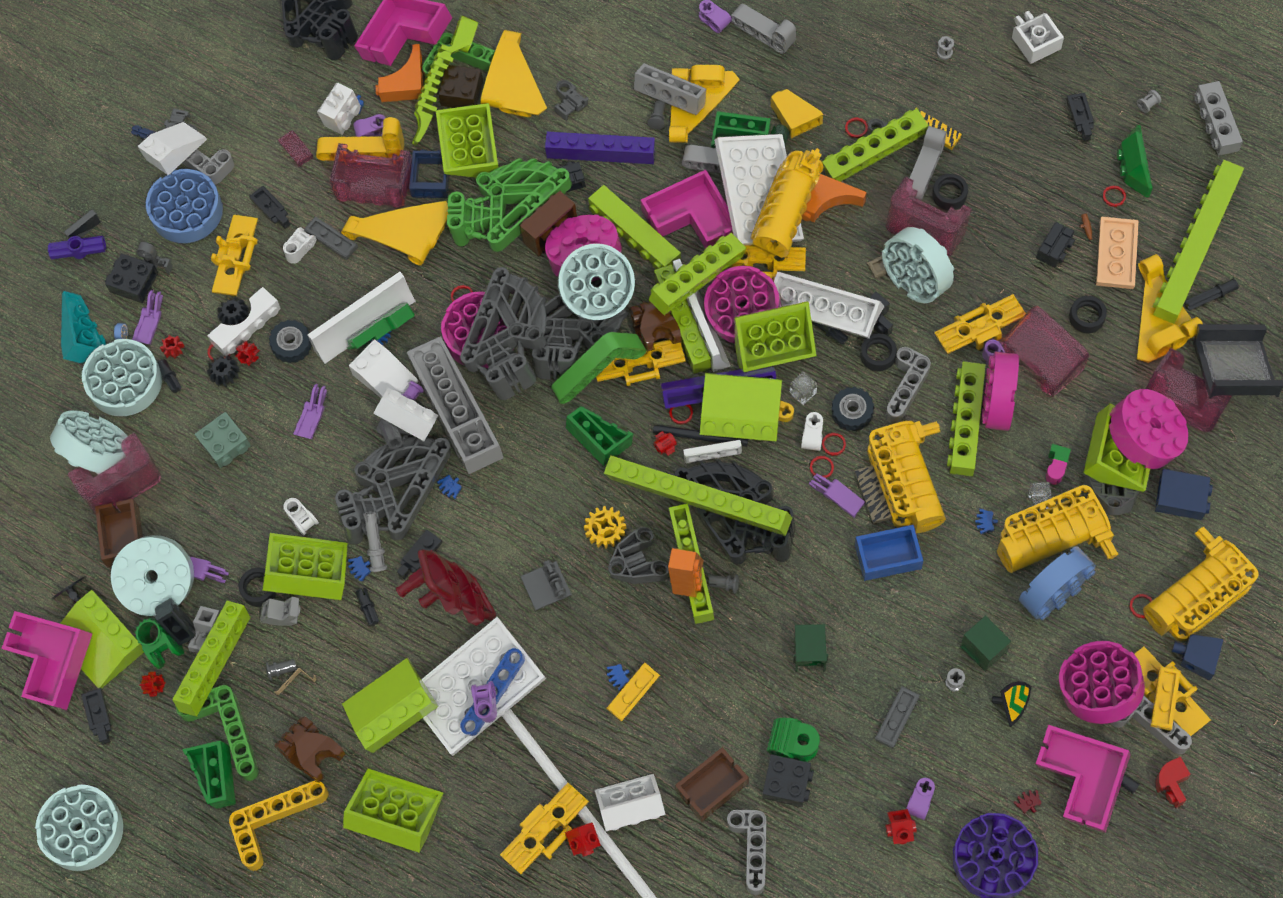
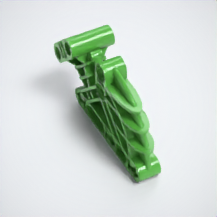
M518 158L512 163L501 166L490 173L482 172L478 174L476 182L479 191L485 197L468 198L465 200L464 195L457 191L451 193L448 197L447 225L453 241L457 246H465L470 239L483 238L488 240L493 251L499 252L504 250L521 234L520 225L525 218H529L539 206H543L551 195L559 191L565 194L571 188L572 183L569 172L564 168L558 169L552 166L550 161L541 163L537 162L535 158L528 161ZM489 200L490 208L485 207L483 201ZM506 204H518L505 216ZM525 215V216H524L520 221H518L512 228H509V227H510L515 221H517L521 216ZM487 228H490L487 236L482 234L486 232Z

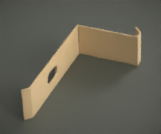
M298 668L275 693L279 695L300 672H303L313 682L316 681V676L314 675L312 679L303 670Z

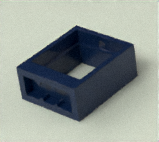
M422 149L413 151L409 185L411 197L448 198L450 175L443 172V183L418 182L419 164H443L441 150L427 151Z

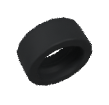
M945 174L935 181L933 200L940 208L955 210L963 206L967 199L968 185L961 176ZM944 185H954L961 190V195L956 199H947L940 194V188Z
M1094 296L1079 297L1074 301L1070 309L1069 320L1077 331L1089 334L1094 333L1102 328L1107 316V309L1105 304ZM1084 306L1092 307L1099 313V318L1093 323L1081 321L1077 316L1078 309Z
M877 333L870 335V338H865L861 346L860 357L862 363L872 371L887 370L895 362L896 344L891 337L885 334ZM874 344H882L889 349V357L883 361H875L868 356V348Z
M251 568L240 578L238 584L239 592L245 602L251 606L261 607L262 603L276 597L277 592L267 591L263 596L256 598L250 596L247 592V586L251 580L257 577H264V568Z

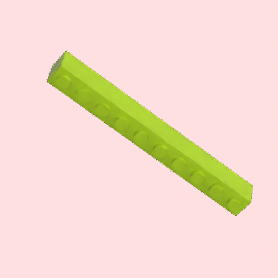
M1223 160L1221 166H1216L1213 175L1216 177L1214 180L1210 179L1206 188L1209 192L1208 194H1203L1199 203L1202 205V208H1197L1193 216L1196 221L1194 224L1190 223L1186 232L1189 236L1188 238L1184 237L1180 248L1183 250L1181 253L1177 252L1173 260L1176 265L1174 268L1170 267L1166 276L1169 278L1168 283L1164 282L1159 291L1163 294L1161 298L1157 297L1153 304V307L1156 308L1154 316L1170 323H1175L1243 173V167Z
M610 456L604 474L611 480L786 536L792 520L791 515L787 511L614 456Z

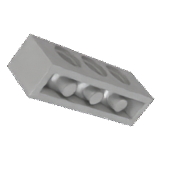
M645 63L635 72L634 90L695 115L705 106L706 88Z
M1220 81L1198 85L1197 91L1194 94V100L1196 104H1199L1200 116L1205 120L1206 132L1210 134L1212 139V148L1216 149L1218 156L1238 152L1243 141Z

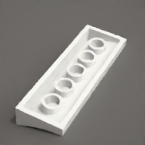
M680 259L673 261V269L676 273L682 266ZM698 290L686 300L711 357L712 371L715 372L730 367V363L717 333L706 316L704 302Z
M398 272L308 334L314 351L324 364L347 349L349 346L347 340L401 303H408L410 306L416 302L406 283L405 277L401 272Z
M777 272L774 279L782 307L808 301L812 322L865 338H870L874 325L884 308L880 301L781 272Z

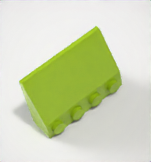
M489 103L436 110L444 174L477 178L478 174L482 172L490 173L499 168Z
M808 301L734 317L736 355L738 366L743 372L817 356Z
M705 373L700 435L777 441L782 380Z
M1110 403L1097 413L1084 474L1101 483L1144 492L1147 487L1150 469L1145 468V465L1138 462L1133 463L1114 443L1109 429L1111 424L1110 413L1114 405Z
M270 533L262 591L341 600L345 584L348 543Z
M93 590L76 602L60 623L92 633L81 669L97 688L102 689L144 653L142 645L138 643V640Z
M408 658L342 703L357 737L364 748L372 753L439 707Z
M367 769L344 811L343 828L420 853L435 819L443 792Z

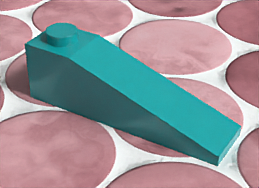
M66 291L62 293L61 348L63 359L83 363L86 362L89 355L102 344L106 345V341L103 335H99L96 329L98 327L96 322H92L88 315L90 311L81 295Z

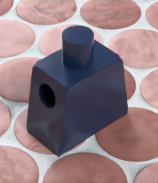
M1192 634L1188 637L1186 644L1174 641L1171 652L1183 655L1180 663L1181 667L1207 680H1211L1215 674L1223 639Z

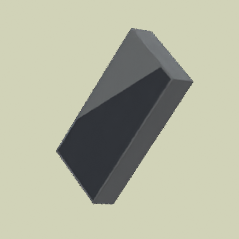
M91 210L65 230L64 233L68 239L73 236L82 238L100 224L101 221L97 214Z

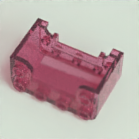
M338 143L330 177L332 190L338 200L344 202L356 201L361 204L373 203L379 206L391 205L396 208L405 205L412 165L410 151L401 150L399 156L393 154L392 158L359 155L358 150L352 152L347 149V144Z
M905 176L891 198L886 221L887 230L896 235L907 227L924 229L941 246L945 247L947 256H951L965 235L972 208L963 205L961 209L954 210L951 207L945 213L916 199L918 191L913 190L914 180Z
M135 433L126 437L121 443V448L127 458L93 478L90 472L82 467L76 468L67 474L95 515V506L112 503L117 509L116 502L137 497L156 485L161 479L160 471Z

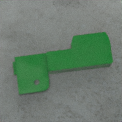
M399 304L347 340L349 345L347 349H358L371 339L378 340L391 330L400 327L413 318L415 314L409 304Z

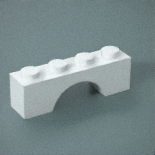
M263 287L249 298L251 311L246 320L237 325L221 323L207 335L211 344L225 357L234 353L239 345L249 340L256 330L261 329L265 322L271 317L276 316L281 309L278 300Z

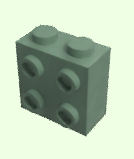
M226 412L194 434L219 468L230 464L236 456L245 453L251 446L246 436Z

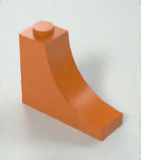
M420 44L412 45L411 56L400 70L391 75L378 78V85L375 87L376 95H380L381 102L418 99L423 87Z
M820 174L819 180L811 192V198L806 204L807 208L802 215V219L815 222L824 211L842 204H853L863 207L866 202L867 192Z

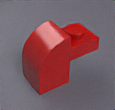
M1181 756L1166 763L1157 774L1155 780L1157 792L1160 793L1166 790V798L1175 808L1182 806L1186 802V798L1178 784L1187 780L1191 775Z

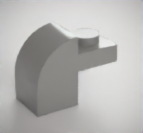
M291 597L285 602L268 599L262 603L260 622L279 626L297 624V617L300 613L299 598Z
M200 606L193 621L196 636L189 643V651L199 652L220 614L219 610Z

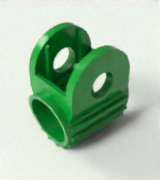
M156 618L144 619L143 622H139L135 632L136 639L142 645V649L149 661L157 669L164 667L166 662L161 653L168 648L172 654L177 656L184 654L183 646H179L156 621ZM154 624L158 628V636L155 641L150 637V629Z
M777 718L774 719L767 752L771 755L809 762L818 753L820 737L813 726L802 723L798 719ZM805 741L807 745H800L798 742Z

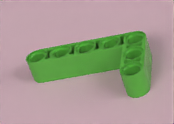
M443 33L437 44L434 45L422 66L425 79L428 77V71L431 69V64L434 61V56L438 53L439 47L442 44L450 47L453 34ZM472 42L468 53L459 51L450 57L488 72L495 50Z
M609 332L603 335L557 379L551 388L560 404H565L578 395L615 358L634 360L642 357L647 350L637 334Z
M222 685L213 688L206 699L211 701L207 707H202L197 717L183 714L176 707L177 713L187 722L219 712L237 772L246 781H252L258 776V766L238 700L229 686ZM230 693L228 699L221 700L224 694ZM235 711V715L232 718H227L229 712ZM235 730H241L238 736H232ZM245 747L246 752L242 755H238V751L241 748ZM252 766L249 773H243L245 767Z

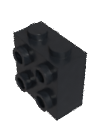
M121 253L119 259H116L112 272L106 277L105 285L110 293L143 303L158 275V271L152 263Z
M771 755L762 799L803 807L804 801L808 802L810 790L806 789L807 783L812 782L814 770H811V763Z

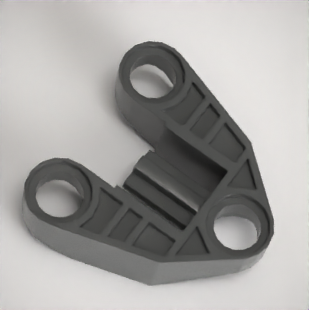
M1085 474L1084 485L1092 488L1105 513L1121 515L1132 511L1140 491L1123 487L1122 495L1119 496V488L1112 485L1107 487V494H1105V483H1101Z
M640 527L618 543L608 566L609 575L612 578L632 584L665 581L669 577L668 564L661 560L646 562L642 551L640 552V550L648 548L654 543V533L651 529ZM647 533L651 536V539L643 541L640 539V536ZM615 565H620L623 568L618 574L612 572V568ZM658 567H664L667 571L664 575H659L655 570Z

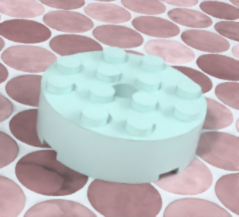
M915 227L904 228L884 244L885 249L882 251V260L887 274L898 289L902 287L908 292L907 297L919 303H930L951 287L954 278V267L947 256V250L924 229Z
M589 244L576 249L563 262L558 274V290L563 303L572 313L587 320H603L615 316L626 307L634 292L635 278L631 264L622 253L605 244ZM593 277L601 279L600 287L592 286L591 280Z
M117 339L107 345L102 344L89 355L82 370V382L87 395L99 410L112 416H129L146 409L156 399L161 389L162 375L155 357L145 345L130 339Z
M66 411L62 413L50 436V441L55 448L54 451L66 458L70 465L80 466L102 476L119 472L132 450L130 447L131 440L120 428L104 418L99 417L97 420L89 417V413L83 411Z
M145 536L129 543L118 553L111 569V584L118 600L130 611L145 616H155L156 606L169 598H172L177 606L181 604L190 593L194 581V568L190 556H188L179 543L164 536ZM150 570H154L157 573V580H152L149 577L148 573Z
M89 785L63 788L54 793L44 803L38 814L35 826L37 829V843L42 852L62 868L72 871L90 870L107 861L118 848L123 835V818L116 803L98 788ZM82 824V829L76 831V828Z

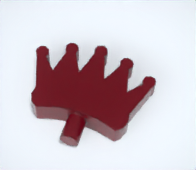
M1029 790V796L1022 792L1024 799L1018 796L1019 803L1014 801L1013 804L1024 814L1030 809L1033 813L1037 812L1034 807L1041 805L1038 790H1035V795Z

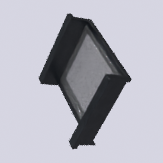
M1265 324L1197 325L1198 330L1193 345L1209 399L1216 395H1275V397H1279L1283 388V380L1274 379L1263 345V339L1267 331Z

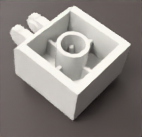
M1030 11L1024 13L1027 22H1024L1020 16L1014 18L1017 26L1013 29L1012 39L1030 64L1061 50L1064 37L1047 13L1034 18Z
M336 83L317 113L325 127L343 135L344 131L349 129L354 116L358 115L361 106L352 89Z

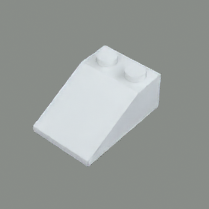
M182 122L150 134L138 145V148L148 162L169 175L201 146L207 138Z
M375 339L349 365L352 375L380 398L383 397L387 388L404 394L409 387L410 381L419 382L389 350Z

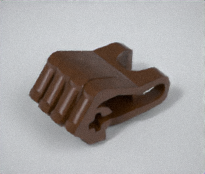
M650 301L630 307L629 313L634 332L640 338L647 352L655 350L654 342L660 338L669 339L672 344L682 342L680 328L676 320L671 316V311L663 315Z
M301 717L297 724L290 726L288 729L290 732H285L281 736L282 740H279L274 745L290 764L317 783H320L325 778L319 768V764L323 759L332 757L341 761L346 755L342 747L332 738L318 733V728L307 717Z

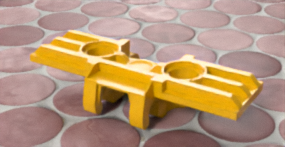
M233 215L226 240H223L221 236H217L216 243L219 246L217 256L212 253L211 261L219 267L212 293L237 296L242 276L245 271L250 270L251 256L254 246L258 242L253 237L258 218ZM246 247L243 261L240 262L242 250ZM234 268V274L227 275V269Z
M744 245L746 247L744 254L748 257L743 260L740 259L729 267H753L755 263L767 264L768 269L773 272H762L774 281L777 270L805 271L806 248L791 247L788 255L784 257L785 259L777 261L774 258L776 255L756 245Z
M1014 294L991 305L982 303L980 307L962 316H955L954 323L935 331L934 334L947 354L974 341L976 342V349L980 350L984 347V342L993 337L994 340H1001L1002 332L1000 329L1027 316ZM999 312L1002 318L996 320L992 317V314ZM981 314H984V315H985V316H983V317H981V318H978V319H976V320H974V321H972V322H970V323H967V322H966V321H969V320H971V319H973V318H975V317H977V316H979V315H981ZM959 330H960L961 333H965V334H967V335H966V336L961 335V334L959 333Z
M670 340L654 343L655 350L646 351L642 357L634 360L615 358L596 376L597 382L624 376L626 385L630 386L631 383L653 378H656V380L660 379L658 368L686 362L681 342L677 344H672ZM655 351L662 353L659 359H654L651 355ZM617 360H623L625 361V365L623 367H617L615 366V362ZM644 364L647 365V368L654 369V371L632 376L628 374L633 372V367Z
M1144 646L1135 653V656L1141 665L1145 682L1144 696L1154 704L1158 678L1155 681H1150L1147 678V673L1155 672L1158 675L1160 666H1163ZM1173 661L1165 666L1166 668L1178 670ZM1180 673L1179 684L1187 692L1183 694L1178 691L1176 703H1183L1186 711L1178 712L1175 709L1174 722L1192 736L1210 722L1211 719L1190 697L1198 688L1196 686L1193 687Z
M567 783L544 807L539 804L519 825L522 829L521 833L507 846L500 856L519 874H522L541 853L550 860L554 851L567 839L565 832L572 830L568 824L589 801L572 785ZM556 808H562L565 813L563 817L555 818L553 811ZM563 827L564 830L545 849L542 845L544 838L553 828ZM532 838L536 841L535 847L531 849L526 848L524 845L526 839Z

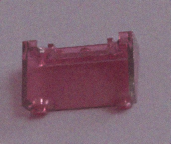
M1036 305L1000 341L1006 353L1018 354L1019 359L1041 378L1040 387L1042 391L1050 394L1052 397L1085 369L1089 358L1087 350L1043 309Z
M1170 348L1154 371L1146 389L1156 391L1172 400L1188 424L1203 432H1210L1217 424L1233 395H1216L1209 399L1204 379L1183 369L1184 356Z

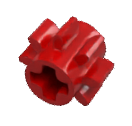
M169 335L165 340L162 339L163 346L160 349L164 352L166 358L171 356L176 359L177 356L183 354L181 348L185 346L180 341L179 336L174 338Z
M245 341L236 348L238 354L235 357L238 358L241 364L247 363L250 366L259 359L256 354L260 350L257 349L254 343Z
M662 431L655 436L656 441L653 442V445L660 455L666 453L669 456L675 452L674 446L677 445V442L670 432L664 434Z
M154 671L142 676L139 686H141L143 694H149L150 697L157 696V693L164 692L163 688L166 682H164L162 674L156 675Z

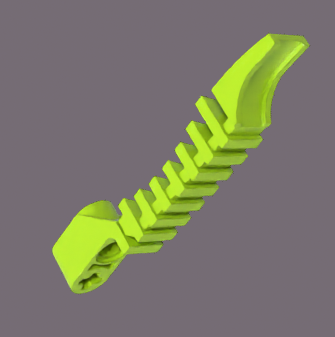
M461 15L450 47L442 44L438 49V53L434 56L431 69L427 74L428 77L424 81L425 85L421 89L422 93L418 96L417 100L419 101L414 107L416 108L414 115L417 119L418 129L412 141L413 145H417L430 124L433 112L437 110V107L432 106L437 100L434 94L438 91L436 86L440 84L439 79L443 76L444 70L447 69L450 62H453L454 58L450 56L459 51L468 53L478 26L477 21Z

